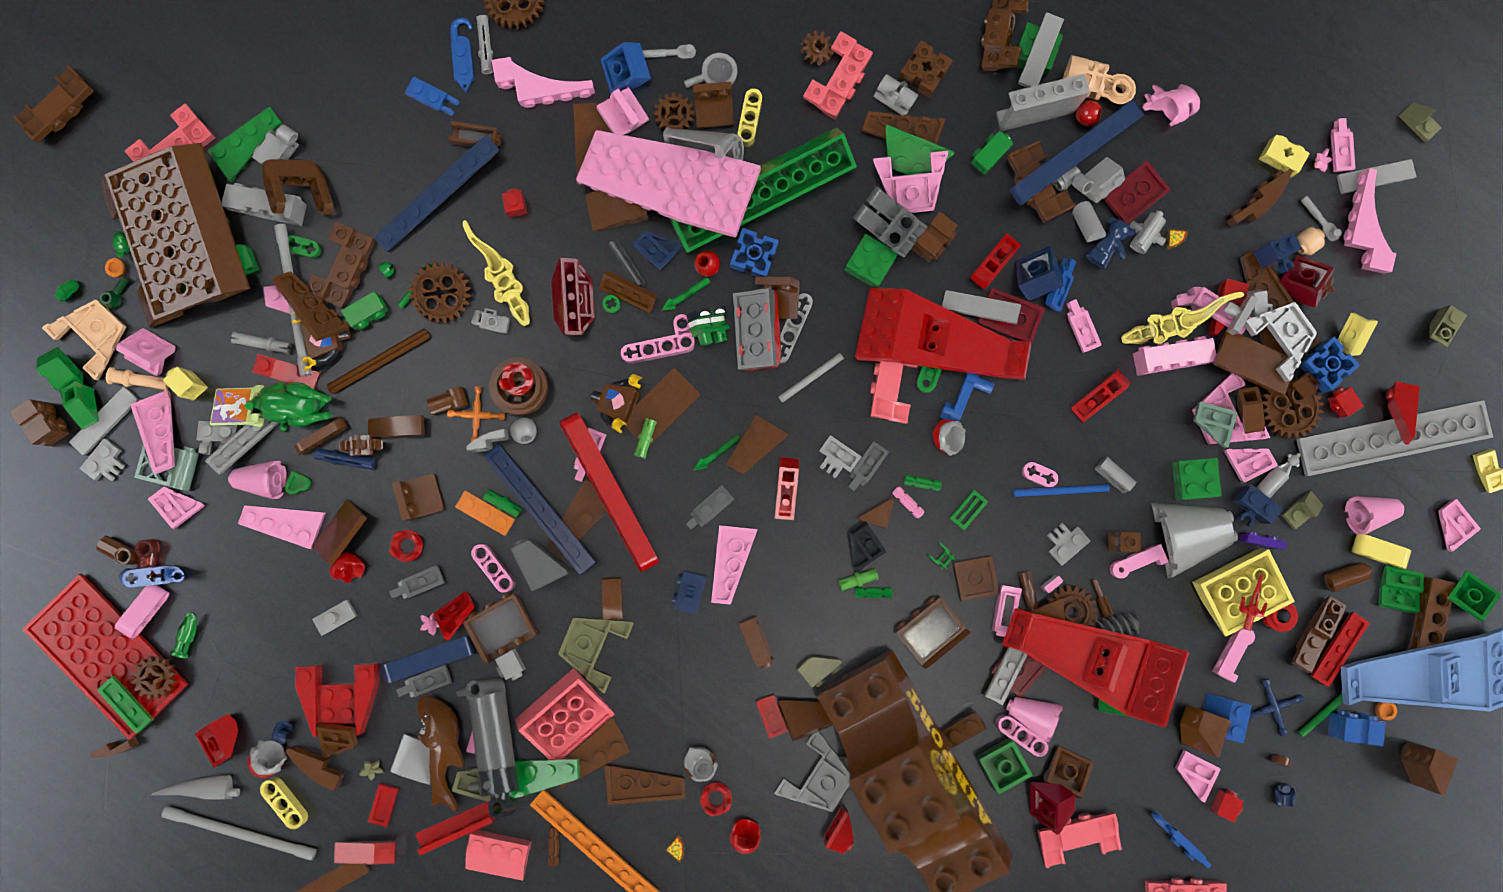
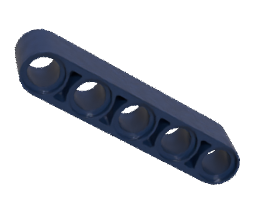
M470 635L380 665L385 683L388 684L477 652Z

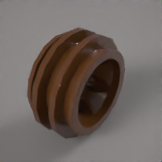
M522 357L508 358L499 363L491 373L489 392L495 405L504 412L516 416L529 415L539 409L546 400L548 380L542 368L532 360ZM512 363L527 365L533 374V384L536 385L535 391L530 389L525 394L514 395L507 390H502L499 380L502 379L503 367ZM516 372V376L513 377L514 383L516 385L519 383L523 385L525 379L522 373ZM509 395L514 396L513 402H508L507 398ZM527 396L529 400L523 403L522 398Z

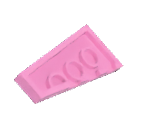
M166 390L130 404L150 465L155 474L175 467L171 394Z
M244 506L238 524L305 548L313 549V544L317 539L326 513Z
M719 525L711 603L731 604L758 529Z

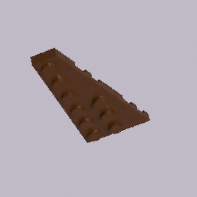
M1259 247L1240 257L1245 280L1249 284V291L1267 290V302L1272 304V310L1294 303L1285 287L1280 283V279L1271 265L1261 268L1253 252L1259 249ZM1267 326L1259 332L1262 345L1288 356ZM1316 336L1309 349L1320 343Z

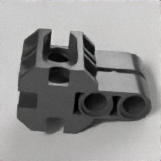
M875 186L866 198V201L878 211L874 212L863 203L853 215V218L904 258L927 229L928 225ZM882 213L883 215H885V216H886L890 221H892V222L889 223V222L886 221L884 218H882L879 214ZM905 217L912 219V225L909 228H905L902 225V220ZM894 232L900 235L898 243H892L890 240V236Z

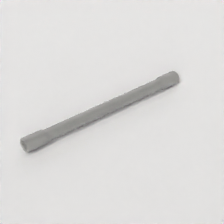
M277 224L274 228L279 245L283 273L289 271L293 273L286 224ZM289 305L291 321L299 320L297 315H291L294 311ZM302 322L298 324L292 323L300 376L312 375L311 369L308 371L303 369L305 366H309V363H300L304 357H308L301 328Z
M166 806L162 812V818L201 827L294 854L307 860L313 861L317 849L196 816L173 807Z

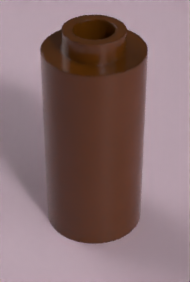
M1359 562L1325 574L1324 579L1328 589L1331 592H1336L1370 580L1372 569L1368 564Z

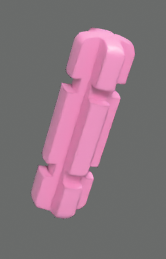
M901 487L895 488L892 494L899 498V501L909 511H912L916 518H920L924 514V510L920 506L918 507L917 503L908 494H905Z

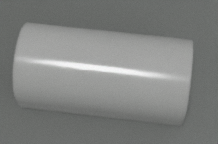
M1086 201L1076 205L1073 209V215L1086 241L1091 242L1105 237L1106 232L1091 203Z
M1108 456L1103 458L1095 467V470L1121 493L1131 491L1136 484V481Z

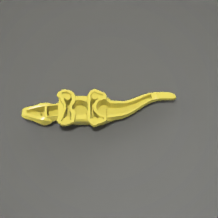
M464 220L463 227L468 238L484 255L488 266L485 268V280L493 283L496 289L494 291L495 300L499 303L507 302L513 317L521 325H528L530 323L529 307L520 297L523 286L515 279L512 273L513 264L507 259L502 258L494 248L477 238L468 222Z
M1236 292L1222 296L1206 307L1194 311L1175 307L1171 314L1165 316L1151 315L1147 320L1149 325L1136 326L1121 336L1122 343L1143 344L1153 338V342L1162 344L1171 336L1179 335L1185 338L1198 325L1208 320L1223 304L1243 297L1244 293Z

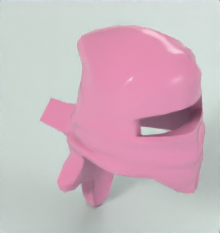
M1180 84L1176 90L1173 89L1171 91H1164L1157 85H1153L1152 88L1155 93L1152 96L1145 94L1144 96L1148 102L1142 106L1144 110H1163L1167 118L1172 121L1169 125L1173 126L1183 122L1199 110L1200 98L1194 89Z

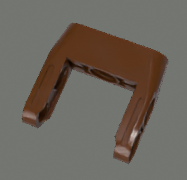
M269 159L262 163L263 186L273 214H283L285 210L286 198L282 186H309L317 211L322 215H330L332 213L333 203L325 177L314 161Z

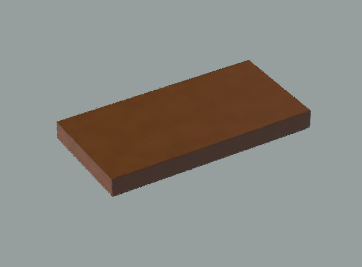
M601 103L573 104L577 176L595 131L612 133L596 108Z
M1225 331L1213 365L1281 396L1285 395L1290 382H1285L1275 369L1288 356L1238 333L1232 335Z
M673 368L636 404L629 425L626 428L638 439V435L642 432L645 418L656 421L657 424L652 435L653 443L701 394Z

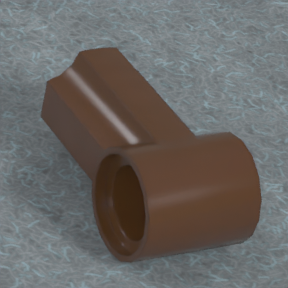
M462 386L449 389L444 394L427 399V406L431 415L450 409H460L468 405Z
M104 536L96 545L98 552L115 560L119 565H134L139 561L140 554L138 550L129 548L109 536ZM128 552L129 557L126 561L125 554Z

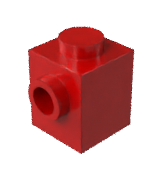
M509 189L506 193L502 194L505 213L508 217L527 214L525 198L521 190Z
M1342 386L1332 392L1333 396L1328 398L1331 409L1340 418L1347 417L1364 407L1352 387L1343 388Z
M1219 789L1210 811L1235 823L1237 816L1243 810L1242 804L1244 801L1237 798L1239 794L1229 789L1226 792Z

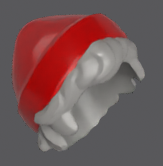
M943 419L933 429L932 438L940 451L952 456L963 448L966 429L963 428L959 421Z
M271 740L258 741L257 746L251 748L247 759L249 771L258 778H267L281 771V766L287 759L284 747L280 743Z

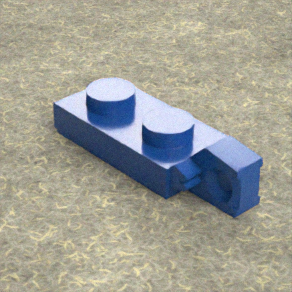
M1063 257L1059 265L1064 286L1049 292L1045 304L1054 311L1060 312L1074 279L1072 272L1076 261L1072 258Z

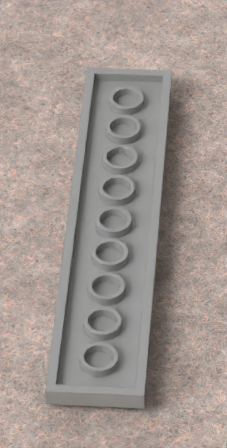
M1482 400L1417 414L1415 437L1408 445L1403 443L1393 419L1297 439V444L1301 453L1300 457L1305 476H1311L1493 438L1485 401Z

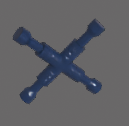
M1263 679L1262 683L1267 690L1266 695L1270 705L1261 707L1260 710L1254 712L1251 711L1249 720L1254 719L1255 716L1273 712L1275 721L1278 722L1280 728V735H1288V731L1283 724L1284 719L1280 709L1289 707L1293 703L1304 702L1303 696L1300 694L1293 699L1277 702L1276 696L1270 687V679Z

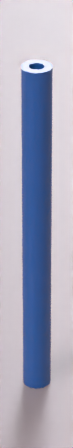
M1110 485L1014 489L1013 496L1109 492Z

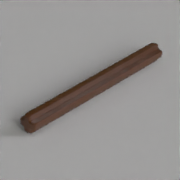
M426 329L418 331L328 383V390L331 393L341 390L429 339L430 334Z

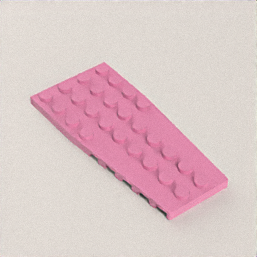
M596 130L576 180L580 185L582 183L590 186L593 190L606 192L614 198L617 196L624 199L625 202L636 203L649 211L652 209L660 215L676 221L736 238L760 174L761 166L727 156L721 159L716 157L715 153Z

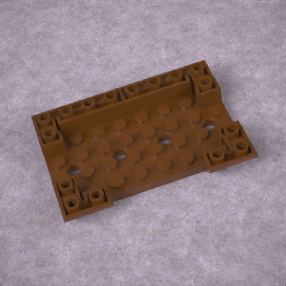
M201 143L171 146L104 175L100 185L112 220L120 218L141 281L137 295L148 328L184 315L182 311L206 301L218 302L250 289ZM146 174L149 175V182L147 184L143 181ZM158 211H161L162 217L157 221L156 214ZM172 247L174 254L172 257H169L168 250ZM182 284L186 285V292L184 294L180 291Z

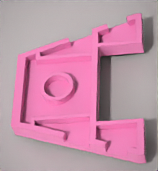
M947 150L930 152L931 172L893 177L891 157L873 158L874 165L887 195L911 213L934 210L946 158L948 157Z
M1231 373L1201 402L1236 411L1228 393L1245 386L1243 378ZM1196 407L1192 409L1194 415H1195ZM1237 414L1230 442L1270 438L1266 427L1265 431L1245 434ZM1201 428L1208 444H1218Z

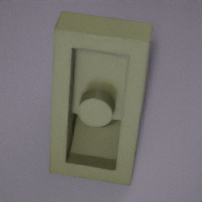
M1413 102L1399 115L1424 142L1429 141L1441 129L1438 123L1430 116L1435 111L1432 108Z
M1309 490L1284 511L1281 516L1292 529H1297L1310 517H1317L1323 504Z

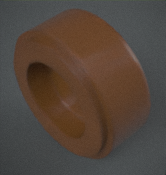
M1272 754L1271 762L1291 768L1292 760L1290 758Z

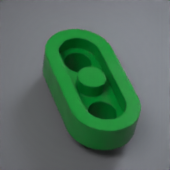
M922 366L916 382L917 388L923 393H929L934 390L942 369H931L930 367ZM924 380L929 382L928 387L923 386Z

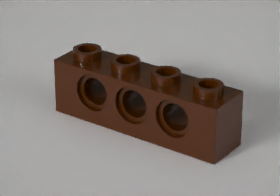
M1424 577V592L1420 593V611L1415 616L1408 650L1444 642V637L1448 632V618L1452 613V601L1447 597L1456 583ZM1437 595L1439 596V602H1438V603L1436 602V596H1437ZM1433 614H1435L1436 617L1434 622L1432 621ZM1429 633H1431V635H1432V638H1431L1430 641L1428 640V634H1429Z

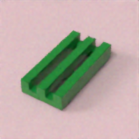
M973 489L949 519L964 531L989 501ZM975 495L976 498L957 520L955 517ZM981 500L982 503L968 518V520L964 524H962L961 521L972 510V508L977 504V502Z

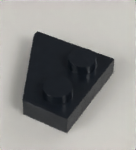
M866 521L850 532L852 567L855 572L860 571L886 553V550Z

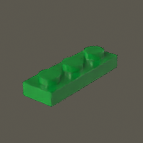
M115 676L111 677L97 690L136 734L140 733L154 720Z

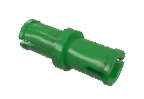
M488 489L487 494L485 493L483 500L498 507V510H504L515 518L518 517L523 508L509 501L508 497H502L491 491V489Z

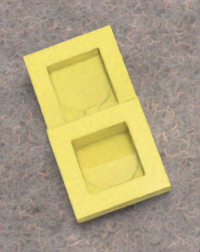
M1488 449L1474 454V462L1486 491L1492 493L1503 489V469L1498 466L1495 450Z

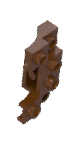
M993 0L992 9H989V14L985 18L986 31L982 35L981 40L982 46L985 48L981 66L984 71L1018 68L1021 47L1011 46L1016 18L1014 14L1028 13L1029 0Z
M70 65L66 66L67 69L59 77H54L61 85L52 90L34 108L26 104L24 105L26 108L18 116H13L24 132L37 143L44 139L52 130L57 132L64 128L66 122L80 112V109L83 107L81 103L94 91Z
M1039 140L1007 156V160L1015 172V184L1041 167L1039 162L1048 158ZM1051 184L1026 202L1028 205H1031L1032 209H1036L1043 223L1076 206L1068 195L1067 189L1057 194Z
M335 222L328 239L342 245L327 279L325 280L312 274L307 286L309 287L308 291L314 296H319L322 300L345 309L354 288L356 289L360 283V274L368 265L367 259L376 240Z

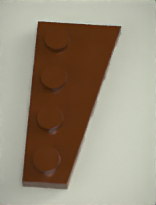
M868 111L862 131L886 139V125L888 124L937 144L945 118L933 119L924 116L911 117V115L900 116L891 113Z
M291 271L274 276L272 282L316 342L349 329L350 325L346 321L342 322L333 309L329 310L322 303L323 300L319 296H314L308 291L309 287Z

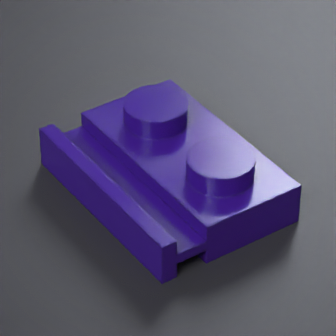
M1246 531V534H1239L1238 542L1271 549L1286 550L1287 542L1277 540L1275 536L1265 535V537L1258 536V533Z

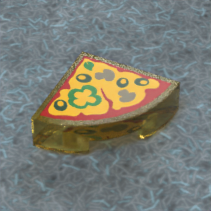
M1167 230L1166 249H1173L1182 244L1187 237L1188 230Z
M677 834L665 848V851L680 863L684 856L685 847L683 839Z

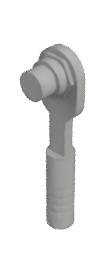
M691 44L681 45L677 49L642 50L644 58L677 55L681 59H690L696 54V50Z
M1308 196L1302 198L1301 202L1322 225V232L1329 241L1337 240L1341 235V230L1324 219L1321 212Z

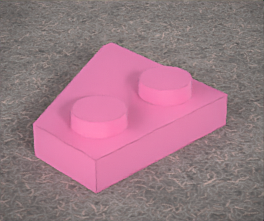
M1227 449L1224 451L1241 483H1245L1278 466L1269 449Z
M1452 499L1438 510L1446 548L1449 552H1453L1481 529L1457 499Z
M1183 750L1175 767L1199 800L1205 802L1221 769Z

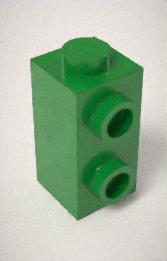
M1001 131L996 135L992 133L985 141L987 145L983 149L979 147L973 153L974 159L971 163L982 174L986 175L1014 144L1008 134Z
M374 291L341 311L344 315L342 317L343 321H346L355 330H361L369 325L368 322L373 319L378 320L384 317L385 312L389 310L380 294Z

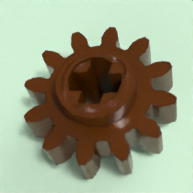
M816 30L812 34L808 33L801 42V45L804 47L800 52L806 53L804 60L810 58V64L812 65L817 61L818 66L823 62L827 63L830 60L829 57L834 54L830 50L833 43H828L831 37L824 38L823 31L820 35H818Z

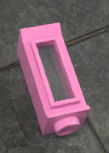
M999 585V594L997 595L991 629L997 632L996 635L1005 637L1014 609H1018L1022 589Z

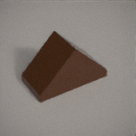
M890 498L858 517V520L887 528L894 503L893 499Z

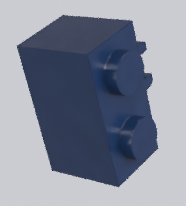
M1294 232L1253 252L1261 268L1277 261L1278 270L1282 274L1294 268L1293 262L1287 256L1302 248Z
M1253 485L1243 486L1233 500L1246 511L1239 515L1238 520L1243 521L1247 516L1249 522L1246 526L1248 527L1254 525L1255 518L1263 524H1272L1283 510L1280 505Z
M688 571L679 574L677 585L680 586L679 592L674 593L672 604H675L674 609L697 615L707 576Z

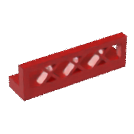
M483 802L417 832L416 837L421 846L417 850L419 856L493 823L496 818L491 817L488 812L489 802Z

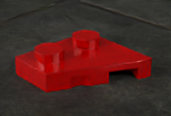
M466 591L434 612L442 636L447 641L475 607L470 595Z

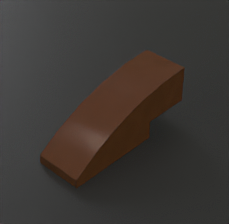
M411 415L368 419V435H372L373 438L424 436V416Z
M294 745L287 748L286 753L290 759L310 779L332 791L340 787L345 773L328 767L329 758L325 759L321 755Z

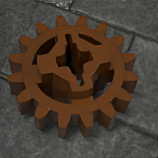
M672 92V97L665 94V100L658 99L660 105L655 104L654 107L657 111L653 112V115L658 117L655 119V123L660 124V130L667 127L673 129H683L685 127L688 130L690 129L688 123L694 122L691 117L695 116V113L692 111L693 104H688L689 98L683 100L682 94L675 97V93ZM684 109H686L687 112L686 118H684V116L682 115ZM662 110H664V112L666 113L664 119H662L661 116ZM671 112H673V113H676V112H677V116H676V115H672V116H671Z
M372 435L349 436V440L339 442V450L341 452H350V456L373 455V451L383 449V440L373 439Z
M152 656L148 657V660H141L142 665L135 666L138 671L132 673L136 680L131 682L133 684L137 683V687L134 690H141L140 696L147 694V699H152L153 697L159 699L161 696H167L169 694L168 691L174 690L171 684L177 682L176 679H173V676L178 673L172 672L175 665L169 666V659L162 661V656L156 658ZM153 676H160V678L149 679Z

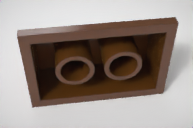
M1407 741L1402 748L1401 760L1411 784L1445 796L1458 758Z

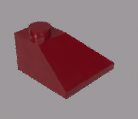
M1297 255L1293 261L1294 268L1286 271L1280 283L1296 302L1316 308L1325 293L1334 267Z
M1032 782L1030 783V814L1056 835H1059L1075 811L1076 794L1062 784Z

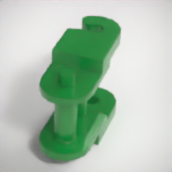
M938 541L937 544L944 549V553L938 559H934L930 554L926 556L936 565L940 564L942 569L945 568L947 570L946 566L951 560H956L954 558L955 555H950V550ZM945 555L949 556L944 563L940 561Z

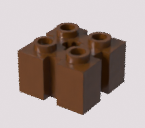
M921 40L914 50L911 59H908L901 70L898 79L906 81L910 87L913 83L919 86L917 91L930 99L940 80L943 79L949 70L953 60L941 52L938 56L932 53L934 48Z
M939 212L911 250L928 263L932 259L936 261L945 249L943 245L948 246L956 236L957 232L955 229L958 225Z
M28 399L9 412L16 423L21 425L24 430L23 433L31 444H42L43 446L51 447L69 434L66 428L67 424L63 419L56 417V408L50 402Z

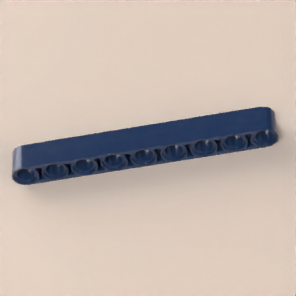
M1132 100L1017 183L1009 192L1020 206L1145 114L1135 101Z

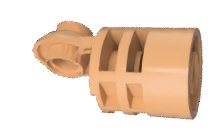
M1071 55L1063 79L1085 74L1090 91L1086 98L1098 101L1100 97H1105L1116 104H1124L1133 99L1136 93L1135 83L1129 76L1125 74L1113 76L1106 74L1109 71V64ZM1116 87L1121 88L1123 93H1118Z

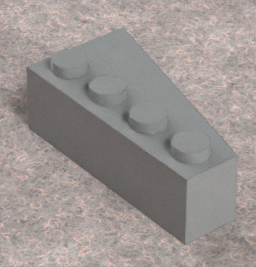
M234 183V185L226 184L222 200L223 208L228 211L302 226L307 204L301 200V197L284 194L286 198L284 213L273 214L265 190L258 187L247 188L239 183Z

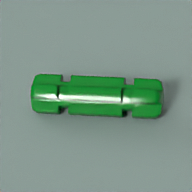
M905 475L904 478L905 485H914V487L924 489L932 488L935 491L941 490L942 482L939 480L932 481V479L918 476L915 478L912 475Z
M881 587L855 588L856 598H892L893 590L890 587H884V589Z

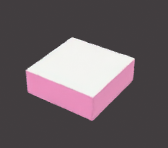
M1054 575L1040 588L1044 592L1050 593L1063 580L1059 575Z

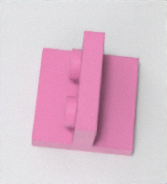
M629 87L621 92L619 89L613 91L608 100L596 107L614 134L627 135L649 121V118Z
M142 328L119 342L116 350L124 354L126 360L157 377L162 374L164 359L175 352L176 346Z

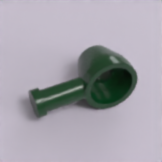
M121 276L120 281L113 290L105 291L100 295L101 304L110 310L119 308L122 303L120 293L130 283V280Z

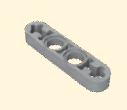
M806 293L799 295L800 300L807 298V303H809L802 310L806 312L805 315L798 311L797 315L801 316L802 322L799 325H795L791 322V319H787L780 334V341L786 346H791L790 349L786 347L784 354L787 356L786 358L782 357L780 363H784L789 359L811 309L813 300ZM798 300V310H799V308H800V306H801V302H799V300ZM786 332L793 333L794 340L792 342L784 340L783 335Z

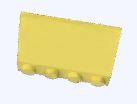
M1258 548L1192 582L1201 601L1224 636H1228L1244 627L1247 614L1239 611L1241 599L1243 596L1245 597L1244 607L1249 605L1260 574H1263L1258 609L1261 611L1264 603L1268 604L1264 617L1295 602L1269 549ZM1255 616L1253 623L1262 618Z

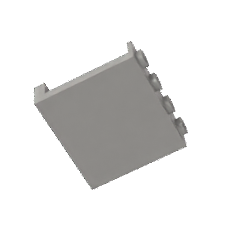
M1085 74L1009 92L1011 107L996 113L1000 130L1005 131L1073 114L1090 93Z

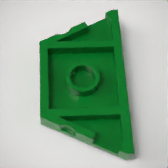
M886 125L887 155L891 157V167L894 170L907 175L931 172L930 152L947 150L948 157L946 161L955 153L951 149L891 125Z

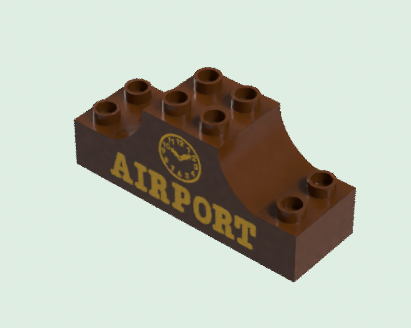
M893 649L828 683L817 698L837 730L844 746L850 770L848 783L889 853L899 851L909 858L920 872L931 892H969L1009 873L1013 853Z

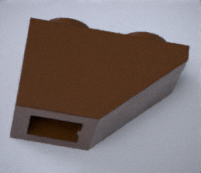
M1259 388L1239 389L1236 402L1245 434L1265 431L1263 402Z

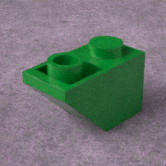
M75 381L60 390L63 407L81 429H86L99 422L93 388Z

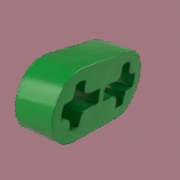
M294 235L288 236V245L293 243L294 240L295 243L300 245V248L289 246L290 253L311 259L320 256L322 249L317 242ZM313 245V247L316 248V250L312 251L310 254V252L305 249V246L311 248Z

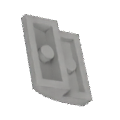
M501 429L487 433L466 446L467 451L475 453L493 450L492 442L511 440L510 432Z
M404 734L390 771L430 785V749L424 746L418 737Z

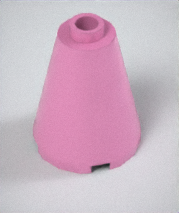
M273 460L234 469L229 474L228 481L235 489L270 499H279L284 494L281 491L287 482V472L285 466L280 465V461Z
M1352 497L1345 506V512H1348L1349 518H1346L1349 527L1355 533L1368 534L1400 518L1404 513V505L1398 499Z
M1015 697L1014 700H1009L1006 710L1009 711L1008 715L1043 740L1050 742L1063 706Z

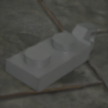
M873 441L852 470L849 477L853 480L847 488L854 492L859 484L864 486L868 483L889 451Z
M721 485L691 513L693 518L686 525L691 530L697 524L702 527L728 506L734 498Z
M436 565L402 579L397 583L399 587L389 591L392 598L402 595L406 599L444 584L445 581L439 566Z
M445 664L409 678L405 681L406 686L396 689L399 697L408 693L410 697H416L450 684L453 681Z

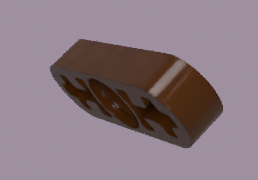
M339 418L294 445V448L298 455L305 454L342 432L348 426L343 418Z

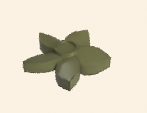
M379 760L373 764L365 761L364 768L360 770L359 775H368L369 779L372 780L375 777V773L384 772L378 767L380 764Z

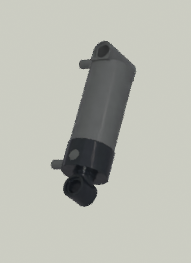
M498 677L472 680L465 688H460L456 691L459 697L466 695V700L469 702L478 769V782L470 783L469 789L471 791L479 790L480 797L490 796L492 798L488 804V812L491 817L498 819L515 812L516 803L513 797L509 796V793L520 789L517 766L514 759L505 684Z

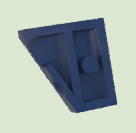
M644 231L632 243V246L659 271L683 248L680 241H673L662 235L657 236L649 231Z

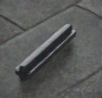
M617 238L612 239L608 243L609 247L634 284L644 287L647 284L646 280Z

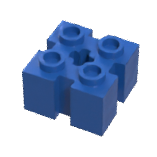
M742 228L738 239L740 251L735 249L730 262V268L743 273L748 269L752 271L751 276L767 277L771 267V262L768 259H774L779 240L765 235L762 240L757 238L756 232ZM753 251H756L758 257L753 258L750 253L753 254Z
M1335 336L1325 339L1314 349L1315 352L1304 357L1299 365L1304 373L1309 371L1321 384L1319 390L1322 393L1332 391L1343 381L1341 377L1349 376L1360 366L1351 354H1343L1342 350L1344 347Z
M1338 710L1337 713L1329 715L1328 736L1347 742L1383 746L1386 722L1379 721L1377 716L1357 712L1355 714L1349 711Z

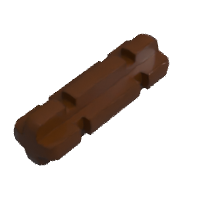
M553 826L548 829V836H550L548 839V855H550L548 865L558 866L559 831Z

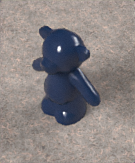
M1111 217L1109 219L1108 233H1106L1105 237L1097 239L1101 241L1086 254V258L1091 263L1103 270L1106 269L1115 249L1121 260L1126 258L1121 241L1125 240L1128 236H1134L1135 231L1123 220H1116Z

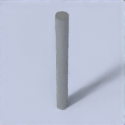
M838 353L782 393L778 398L783 403L842 361L844 357L841 353Z

